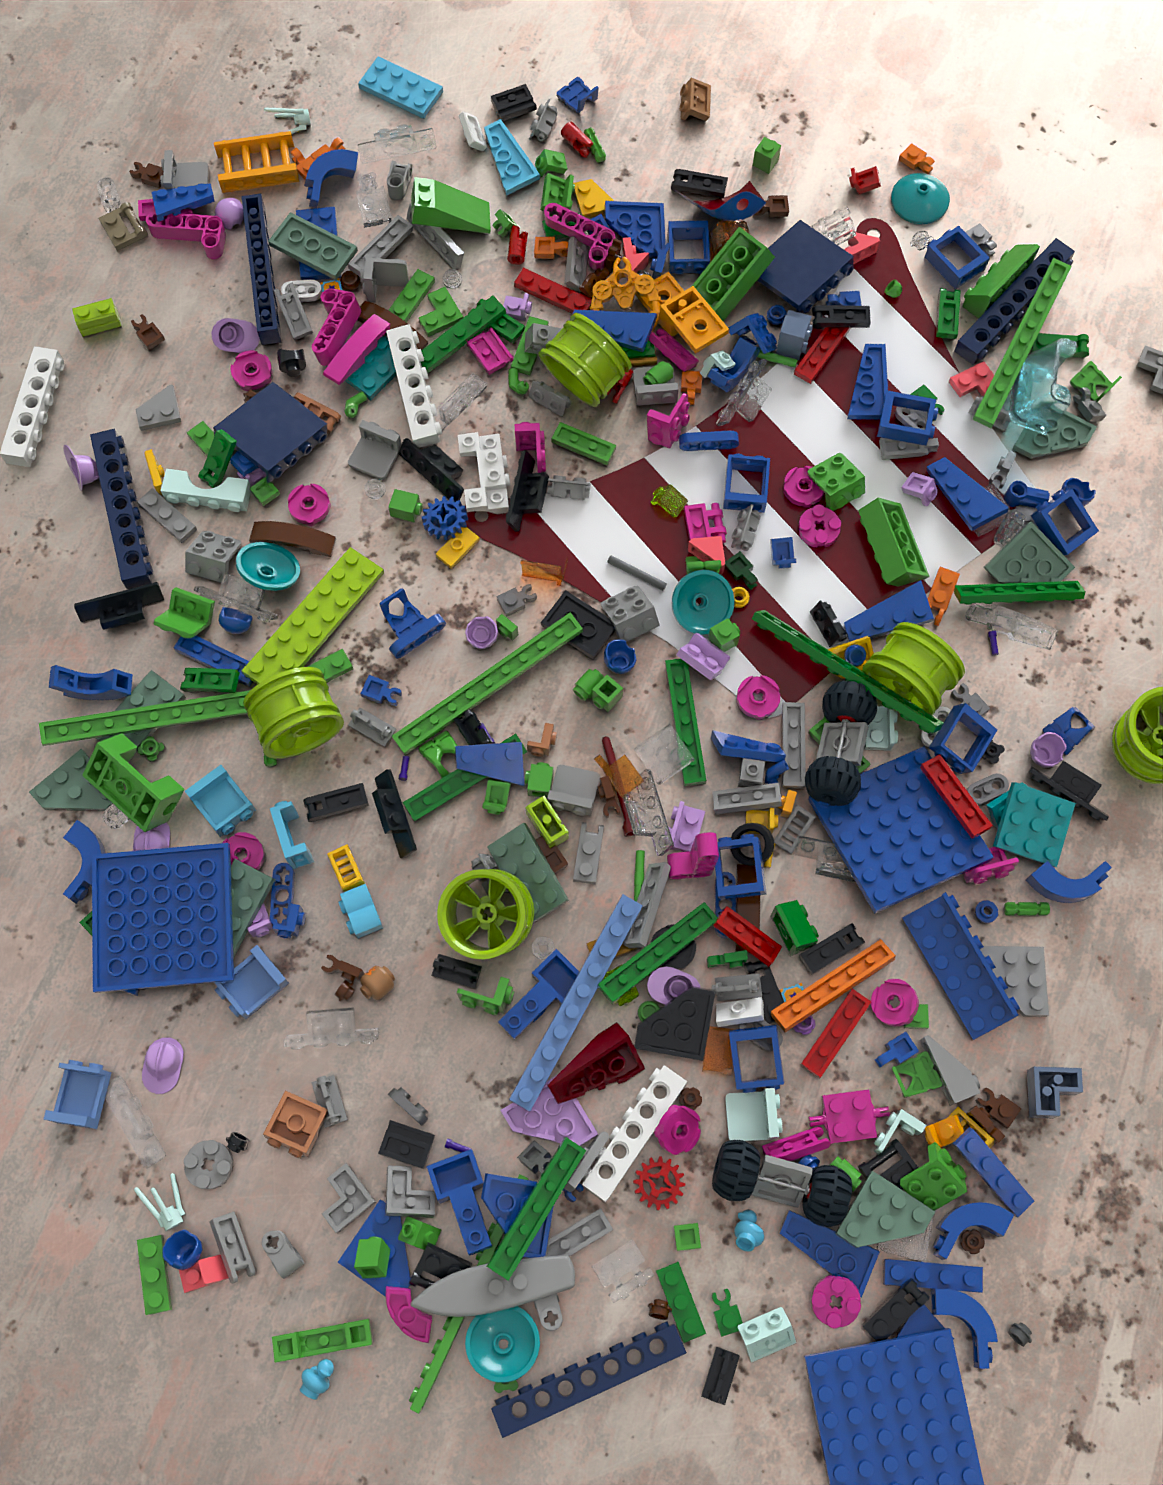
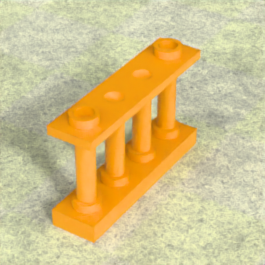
M291 131L214 142L218 158L223 157L225 173L218 174L222 193L300 182L296 163L290 164L288 148L294 147ZM280 149L283 165L271 166L269 151ZM261 152L263 168L252 169L250 153ZM242 155L243 171L232 172L230 156Z

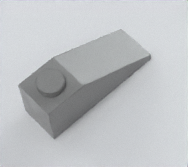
M929 1035L920 1040L924 1051H927L934 1064L933 1069L937 1071L942 1082L941 1088L949 1106L980 1093L979 1080L975 1075H972L967 1067Z

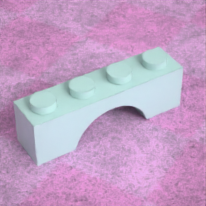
M166 469L161 493L165 500L173 504L181 502L195 507L203 505L212 509L225 508L233 512L247 511L251 485L248 479L227 477L221 485L215 488L201 489L192 484L187 471Z

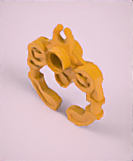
M626 257L622 258L626 266L620 269L618 264L621 259L616 258L613 264V273L605 281H598L593 286L590 310H603V303L610 301L612 297L616 298L621 309L628 310L632 307L634 296L638 293L642 297H648V303H652V311H649V313H657V319L652 329L653 332L659 321L661 296L658 295L654 280L650 275H639L632 271L631 263ZM621 278H628L625 284H619V280Z

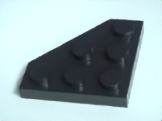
M691 986L638 1023L634 1042L635 1049L703 1061L716 991Z

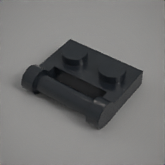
M894 1139L890 1142V1146L883 1150L882 1153L876 1155L867 1163H861L858 1165V1168L867 1179L871 1171L897 1153L901 1160L881 1173L880 1176L903 1190L900 1185V1179L918 1169V1166L899 1140Z
M428 1242L410 1278L409 1284L414 1287L418 1285L426 1289L435 1282L421 1276L423 1271L442 1279L452 1273L470 1268L472 1263Z

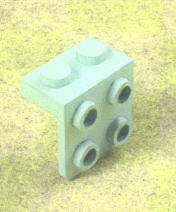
M766 1088L761 1092L729 1093L726 1095L727 1127L730 1141L775 1140L779 1137V1133H782V1120L777 1118V1109H780V1096L775 1094V1088Z

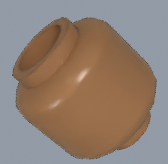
M374 966L360 978L362 985L360 991L367 999L372 997L375 1000H380L394 988L393 981L395 977L387 967Z

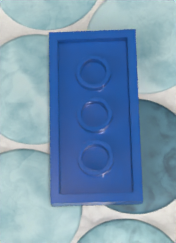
M335 207L296 210L297 216L338 236ZM299 261L301 280L333 279Z

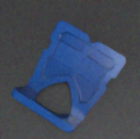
M576 77L569 82V86L565 85L558 90L556 96L561 101H564L565 105L580 113L584 109L586 100L595 102L598 99L599 87L596 86L590 90L587 85L585 86L584 81L580 77Z
M403 588L379 603L384 617L392 630L396 632L395 634L398 639L427 620L409 602ZM395 598H399L404 604L402 616L389 613V603Z
M1072 707L1053 720L1052 724L1049 723L1044 727L1043 732L1056 733L1061 736L1066 744V750L1063 754L1068 755L1075 745H1078L1090 731L1095 729V726L1077 707ZM1073 714L1079 715L1085 721L1086 727L1071 728Z

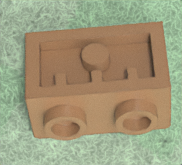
M691 77L686 84H683L680 90V95L682 96L679 108L681 120L685 121L689 115L707 121L710 117L711 85Z

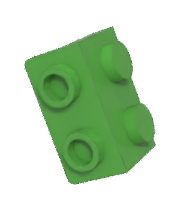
M547 173L544 179L540 210L544 211L549 203H557L569 210L571 209L573 204L571 195L575 188L573 175L570 174L565 180Z

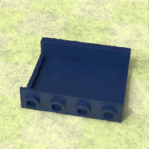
M799 220L768 247L775 258L757 281L797 309L796 312L808 313L817 301H821L826 293L836 288L845 276L847 277L852 273L854 269V256L802 220Z
M274 382L270 383L213 427L214 436L217 430L222 429L237 441L234 449L265 472L268 483L278 479L286 469L293 467L302 456L308 455L312 448L319 443H323L327 438V423Z

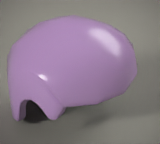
M235 198L222 199L217 203L215 209V216L221 218L225 229H232L235 224L241 225L244 220L242 203Z
M488 616L475 617L466 627L467 641L474 648H489L496 642L498 637L496 623Z
M1046 732L1038 736L1031 744V758L1037 765L1043 768H1052L1063 760L1062 757L1066 750V744L1058 734Z

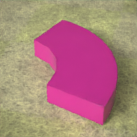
M386 1286L387 1308L396 1325L410 1338L429 1343L432 1316L411 1307V1288Z

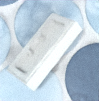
M462 111L458 116L468 145L483 152L487 145L477 117Z
M762 997L716 1004V1023L718 1027L764 1020Z

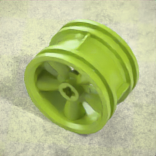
M573 313L570 320L564 323L561 331L552 341L546 343V349L542 348L538 353L541 361L550 373L573 395L592 407H597L600 404V399L603 400L618 380L625 376V372L632 368L628 356L617 342L595 322L579 313Z
M901 622L887 636L885 647L881 651L875 652L869 661L865 663L863 672L933 715L942 703L941 696L946 690L954 689L958 681L962 679L965 674V667L957 653L939 636L917 624Z
M299 667L283 671L262 681L245 696L243 705L250 721L253 722L257 730L258 740L267 757L282 759L306 753L328 742L342 729L344 719L340 714L338 706L331 699L328 692L329 686L320 669L315 667Z
M1163 687L1153 688L1142 694L1119 718L1112 733L1113 752L1122 768L1134 778L1152 784H1163V759L1159 757L1163 756V725H1159L1160 713H1163ZM1139 713L1148 726L1143 732L1136 729V718Z
M498 869L472 870L456 877L443 891L437 909L438 925L443 938L456 952L472 959H490L511 952L527 938L534 921V904L527 887L511 873ZM481 878H489L488 896L479 898L469 885ZM506 889L513 895L516 902L515 905L505 907L504 903L500 900ZM458 902L473 908L472 918L457 922L456 909ZM490 907V912L493 913V916L487 919V914L484 913V910ZM504 920L517 923L508 940L499 927L503 924ZM479 927L488 930V948L478 946L468 940Z

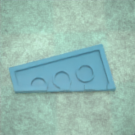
M501 119L484 127V132L506 196L540 179L539 172Z

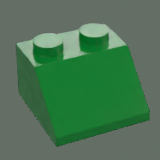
M797 900L778 904L774 907L770 917L790 956H794L816 945L819 935L814 925L810 926L807 920L808 913L804 905H800Z

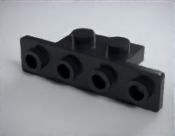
M408 438L403 439L399 455L448 499L454 497L455 502L460 500L464 488L454 479L462 475L463 469L436 444L421 450Z
M522 450L518 461V471L514 479L513 493L510 496L509 510L506 514V523L515 532L520 531L523 514L542 513L549 475L546 472L533 473L535 459L527 450Z
M154 582L75 603L74 609L81 622L100 618L101 627L105 630L145 619L144 606L163 601L164 595L159 583Z
M1064 760L1051 778L1031 766L1029 772L1032 773L1030 776L1032 779L1040 784L1045 781L1051 785L1050 790L1059 796H1062V794L1067 795L1071 798L1069 801L1076 803V807L1081 808L1084 806L1090 810L1088 814L1096 820H1108L1109 816L1090 804L1102 784Z
M386 769L375 777L377 789L372 792V796L384 833L393 835L399 857L406 858L415 852L417 848L391 769Z

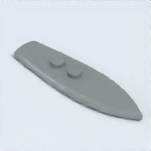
M568 1255L521 1259L508 1281L486 1267L487 1264L452 1273L438 1280L422 1291L410 1305L421 1311L440 1316L465 1317L493 1313L573 1288L575 1286V1270Z

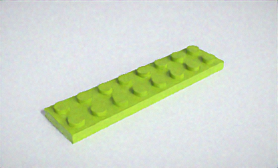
M350 547L241 670L242 674L256 684H259L283 671L304 667L384 574V569Z

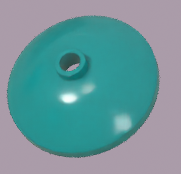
M913 173L902 177L896 182L891 193V204L894 211L902 219L913 224L922 225L936 222L945 215L950 203V195L943 182L932 175L924 173Z
M255 542L248 544L240 549L236 557L238 573L245 581L259 589L267 591L287 589L297 582L300 575V565L296 557L287 549L273 543Z
M693 571L684 576L674 589L672 595L673 614L677 622L691 633L709 634L711 627L727 618L730 619L733 613V590L728 581L714 571ZM697 598L701 599V603L699 605L696 604Z
M518 1306L477 1315L467 1330L465 1340L466 1354L475 1371L485 1379L498 1383L517 1380L524 1376L536 1362L540 1349L538 1328L532 1317ZM501 1340L508 1341V1347L506 1349H501L499 1347V1342Z

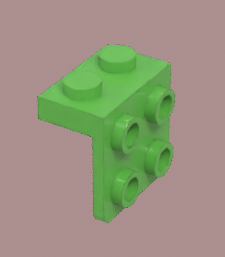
M837 453L808 470V476L825 493L826 508L832 511L842 508L845 504L865 494V476L842 453Z
M175 587L171 592L169 609L154 619V625L164 631L177 633L183 638H193L211 624L215 601Z
M500 977L493 999L460 988L457 990V995L460 1001L463 1002L462 1005L473 1009L476 1006L483 1007L484 1012L492 1015H497L498 1012L504 1014L507 1004L511 1005L515 993L510 979Z
M936 1142L927 1146L929 1162L900 1179L901 1187L909 1195L934 1211L967 1192L965 1181L967 1175L963 1167L959 1164L956 1165L952 1161L949 1152L945 1148L941 1149Z

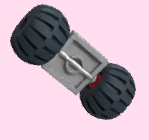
M855 681L836 682L826 691L822 700V709L829 723H824L817 758L809 766L805 774V787L809 796L818 802L828 803L830 806H844L851 803L857 797L861 789V776L856 766L861 765L869 728L868 725L874 720L877 713L876 697L869 690L866 692L865 685Z
M731 1140L723 1143L714 1167L712 1187L722 1198L728 1201L739 1202L753 1195L798 1208L804 1195L803 1212L811 1222L822 1227H832L841 1224L846 1217L852 1194V1180L839 1167L822 1165L812 1170V1167L765 1155L760 1167L761 1157L759 1151L746 1141Z

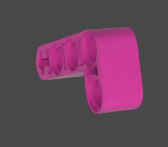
M557 203L546 205L544 209L546 225L564 235L577 238V241L591 247L589 250V266L593 270L598 268L602 270L605 267V261L609 254L608 249L612 246L613 239L615 238L614 232ZM568 222H574V223H575L574 226H568V225H566V224H567ZM586 230H591L593 234L586 235L584 232ZM609 239L611 240V242L605 244L602 242V240ZM601 256L602 259L600 261H595L593 257Z
M151 212L146 217V223L154 238L201 242L206 256L213 260L220 258L223 254L226 232L221 218L217 216L183 213L174 216L169 214L164 216V220L159 222L157 221L156 212Z
M327 289L320 296L329 315L312 344V350L322 366H328L343 347L361 314V308L355 295L349 291Z
M706 832L696 835L690 852H678L667 855V862L671 866L669 878L689 879L712 875L719 859L716 833Z

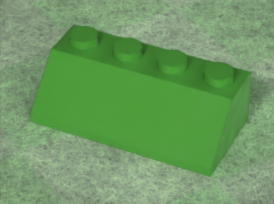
M738 227L692 286L696 288L721 320L724 321L774 260L775 256L765 245L741 227Z
M1018 244L1010 251L1007 249L1001 256L1000 261L992 264L988 270L989 273L986 276L983 274L976 282V286L974 288L970 287L967 290L962 307L979 319L1034 261L1040 246L1038 244Z
M876 498L858 510L861 516V524L866 529L868 542L873 547L875 560L880 565L881 575L886 584L902 586L930 577L901 503Z

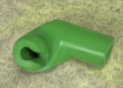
M511 368L508 370L509 388L517 394H526L529 384L518 380V369Z
M363 391L346 400L344 412L347 417H356L359 405L367 400Z

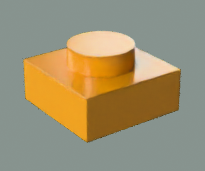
M788 790L786 796H781L782 806L778 807L782 809L781 817L789 818L797 792Z

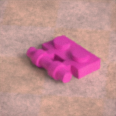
M705 503L684 506L689 540L693 538L722 536V543L726 542L725 535L727 532L726 527L723 526V512L719 507V503H712V510L707 511ZM708 520H714L715 527H709Z

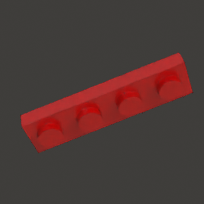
M524 267L514 281L515 288L573 314L574 310H590L591 298Z
M825 327L795 368L794 375L811 384L851 328Z
M940 754L921 764L920 769L972 839L992 828L991 822Z
M852 988L800 1065L820 1079L871 1004V1001Z

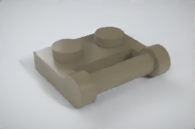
M124 202L120 208L98 218L117 251L144 239L148 235L145 227L141 226L136 218L133 207L129 202ZM127 216L135 229L131 234L121 219Z

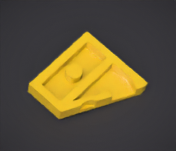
M592 179L573 183L575 184L574 194L580 214L586 218L596 217L600 214L605 215V201L614 200Z

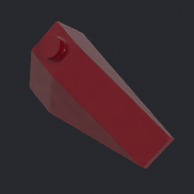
M616 1022L599 1033L547 1086L556 1102L560 1104L584 1096L587 1091L596 1088L602 1090L606 1088V1085L614 1082L618 1084L626 1082L643 1071L645 1067L629 1035Z

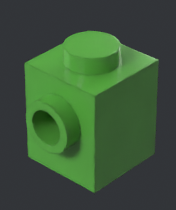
M764 137L754 151L752 166L769 174L779 161L781 145L774 140Z
M394 489L388 508L391 517L415 523L417 515L420 516L423 504L420 503L418 494Z
M727 618L710 628L708 638L712 644L726 652L738 645L740 630L735 623L732 624L730 619Z
M608 675L592 689L593 703L599 709L604 708L607 712L623 697V687Z
M538 762L537 765L531 764L530 771H526L525 784H528V796H545L548 798L549 790L552 788L553 767L543 762Z
M373 1236L368 1239H359L354 1268L362 1278L386 1277L391 1249L380 1237Z

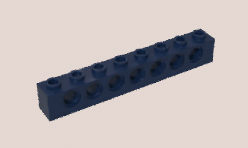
M261 193L245 195L241 197L257 333L261 345L279 343L282 340L277 299L274 292L275 283L271 250L268 243L269 234L266 209Z
M1055 238L958 340L954 352L972 365L978 360L982 361L988 354V349L991 346L994 348L1001 339L1000 336L1003 333L1006 335L1013 327L1014 321L1019 322L1024 316L1025 310L1029 307L1052 259L1055 258L1071 266L1074 262L1072 257L1075 251Z
M115 428L90 434L121 581L126 589L152 583L150 575H153L151 563H147L146 557L149 556L147 545L143 544L142 538H145V533L142 525L139 526L138 522L141 519L138 507H135L134 504L137 501L134 489H131L130 486L133 483L130 471H127L126 468L129 465L126 453H123L122 448H125L122 435L118 436ZM134 542L133 545L127 546L129 543ZM138 560V562H137L136 564L131 565L132 562Z
M668 1321L655 1326L656 1332L650 1335L642 1332L633 1336V1342L626 1346L623 1345V1342H620L610 1347V1353L602 1357L600 1352L586 1358L588 1363L578 1367L577 1363H574L564 1368L565 1374L555 1377L553 1373L540 1379L542 1384L533 1388L529 1384L518 1389L519 1395L509 1398L507 1394L494 1400L496 1405L491 1410L502 1438L686 1354L687 1352L675 1324L669 1325ZM653 1339H660L663 1342V1350L658 1354L650 1351L649 1345ZM632 1349H637L641 1354V1359L637 1364H631L627 1361V1353ZM615 1360L618 1363V1370L615 1374L610 1375L604 1371L606 1361ZM586 1370H591L595 1373L596 1379L591 1385H585L581 1380V1375ZM562 1381H569L573 1386L572 1392L567 1396L562 1395L558 1390V1385ZM540 1391L548 1393L550 1401L546 1406H540L536 1403L535 1396ZM516 1402L525 1404L527 1411L524 1416L518 1417L513 1413L512 1407Z

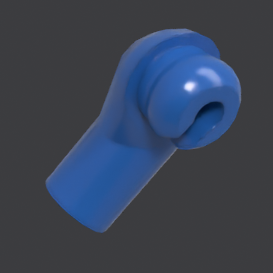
M785 760L767 769L765 784L779 783V775L789 770Z

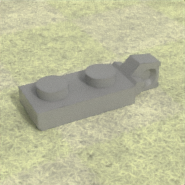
M880 438L879 445L882 460L928 455L929 452L937 451L939 442L938 438L928 439L925 446Z

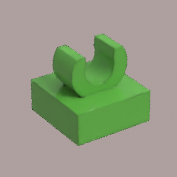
M501 209L494 214L498 220L492 226L497 230L502 226V229L498 232L502 237L507 235L508 230L511 231L513 225L518 226L511 216Z

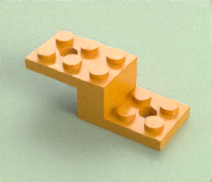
M669 271L654 280L658 295H667L669 297L667 300H661L658 324L670 336L673 337L679 333L696 354L729 334V328L694 286L684 291ZM637 293V298L648 311H652V303H648V297H642ZM703 324L706 328L699 330L695 325Z

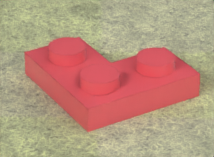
M983 361L950 377L949 383L959 397L976 389L984 397L994 374Z

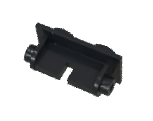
M820 600L810 611V614L829 647H832L837 641L842 642L847 639V633L840 622H833L837 616L831 605Z
M467 710L463 713L464 717L454 719L468 745L492 743L484 728L479 731L477 730L481 723L475 712Z
M438 954L437 959L435 958L433 962L434 969L431 976L475 989L482 966Z
M716 1347L701 1397L722 1405L726 1404L740 1355Z

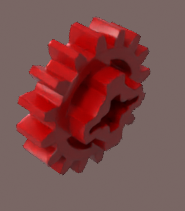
M659 1156L658 1162H654L651 1157L649 1158L650 1165L647 1166L642 1162L641 1167L643 1171L636 1170L635 1174L639 1176V1179L633 1180V1184L639 1185V1188L634 1192L635 1194H642L640 1202L648 1201L647 1208L655 1204L656 1210L659 1211L661 1205L664 1204V1207L669 1209L670 1201L675 1205L678 1203L675 1198L676 1195L683 1196L679 1188L685 1187L686 1183L680 1182L684 1173L678 1174L676 1172L679 1165L677 1164L672 1167V1159H668L664 1163L662 1156ZM662 1167L660 1172L656 1174L648 1173L652 1168ZM669 1171L675 1179V1186L669 1181ZM661 1177L666 1187H661L657 1190L653 1179L658 1180ZM643 1181L649 1184L651 1190L649 1196L644 1190ZM665 1192L671 1194L670 1197L664 1200H657L659 1194Z

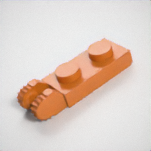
M941 566L938 569L927 598L930 608L938 611L934 619V625L939 626L942 616L947 610L954 587L960 576L959 573Z

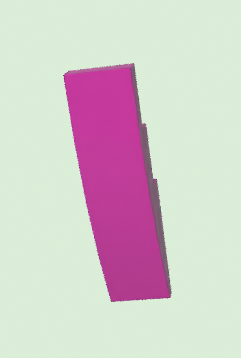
M373 314L343 345L324 370L323 375L338 385L342 384L365 363V357L377 347L378 340L386 331L390 330V323Z

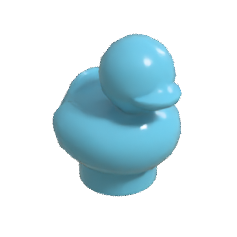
M748 1209L738 1213V1218L741 1221L736 1224L734 1230L737 1238L736 1245L744 1251H752L754 1247L761 1245L764 1241V1231L755 1224L757 1221L756 1213Z
M323 1359L317 1366L305 1369L302 1372L303 1384L300 1388L302 1394L317 1400L320 1394L329 1389L330 1382L327 1377H330L334 1371L332 1361Z

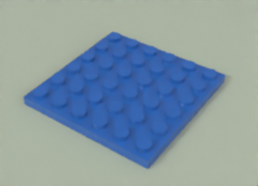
M925 746L861 773V789L857 797L847 805L830 806V804L818 802L810 796L808 798L874 914L990 862L994 858L980 835L974 839L969 836L920 769L922 763L932 759Z
M229 843L92 855L94 993L234 981L231 856Z
M950 1328L804 1356L829 1485H984Z

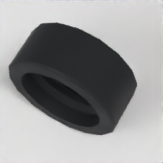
M746 823L739 826L732 833V840L740 839V836L748 831L760 833L765 840L762 860L763 862L767 861L774 850V838L771 832L764 825L758 823ZM740 848L730 849L733 857L739 863L747 866L755 865L754 857L745 856Z

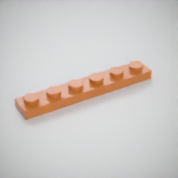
M880 939L773 1009L771 1016L781 1029L787 1032L893 962L896 955Z

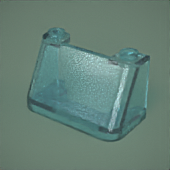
M1062 338L1027 356L1012 386L1009 418L1013 423L1046 435L1070 406L1071 394L1065 386L1056 384L1058 368L1065 359L1073 356L1076 352L1077 342Z

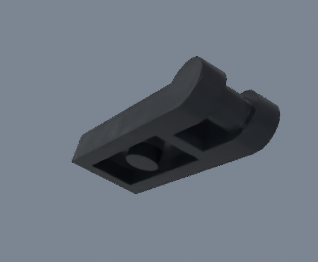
M676 169L673 175L674 181H672L671 190L673 192L685 191L724 198L728 177Z
M816 305L812 308V315L815 317L813 319L814 329H823L824 327L869 328L871 324L870 306Z
M363 783L314 795L303 800L304 807L308 810V822H315L321 818L369 806ZM322 803L323 809L317 810L316 805Z
M853 923L799 955L811 975L865 943L864 939L856 933V927ZM845 936H848L851 940V943L848 945L843 939Z
M760 960L754 963L751 961L744 963L747 975L755 974L756 971L761 969L764 976L760 977L764 1020L772 1024L776 1021L772 1018L771 1011L784 1002L770 966L768 967Z
M910 1278L862 1326L876 1341L886 1340L919 1307L923 1306L930 1297L925 1291L921 1292L917 1287V1283L913 1278ZM909 1293L914 1298L910 1303L904 1298Z

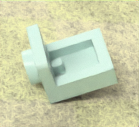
M722 350L706 358L700 374L707 378L711 369L719 367L722 371L733 368L736 363L729 354Z

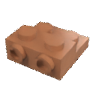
M285 1090L263 1133L264 1137L268 1139L266 1143L277 1149L281 1145L289 1148L288 1153L300 1159L302 1155L308 1157L319 1136L318 1132L328 1114V1109Z

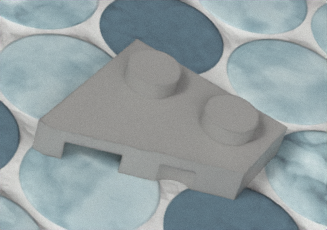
M173 384L167 386L136 409L141 431L181 422Z

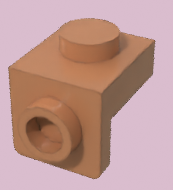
M545 723L541 743L527 742L528 752L537 757L549 756L551 745H555L557 739V732H554V724Z

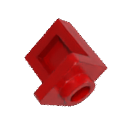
M877 166L858 173L855 167L851 168L852 176L849 177L851 187L856 188L858 194L881 187Z

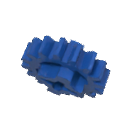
M443 496L442 501L435 498V504L428 503L429 509H423L424 516H422L424 529L428 531L429 536L435 535L437 540L441 536L444 537V540H447L449 535L455 538L456 532L462 533L461 527H467L466 520H468L466 508L462 506L460 500L455 502L454 497L446 500V497Z

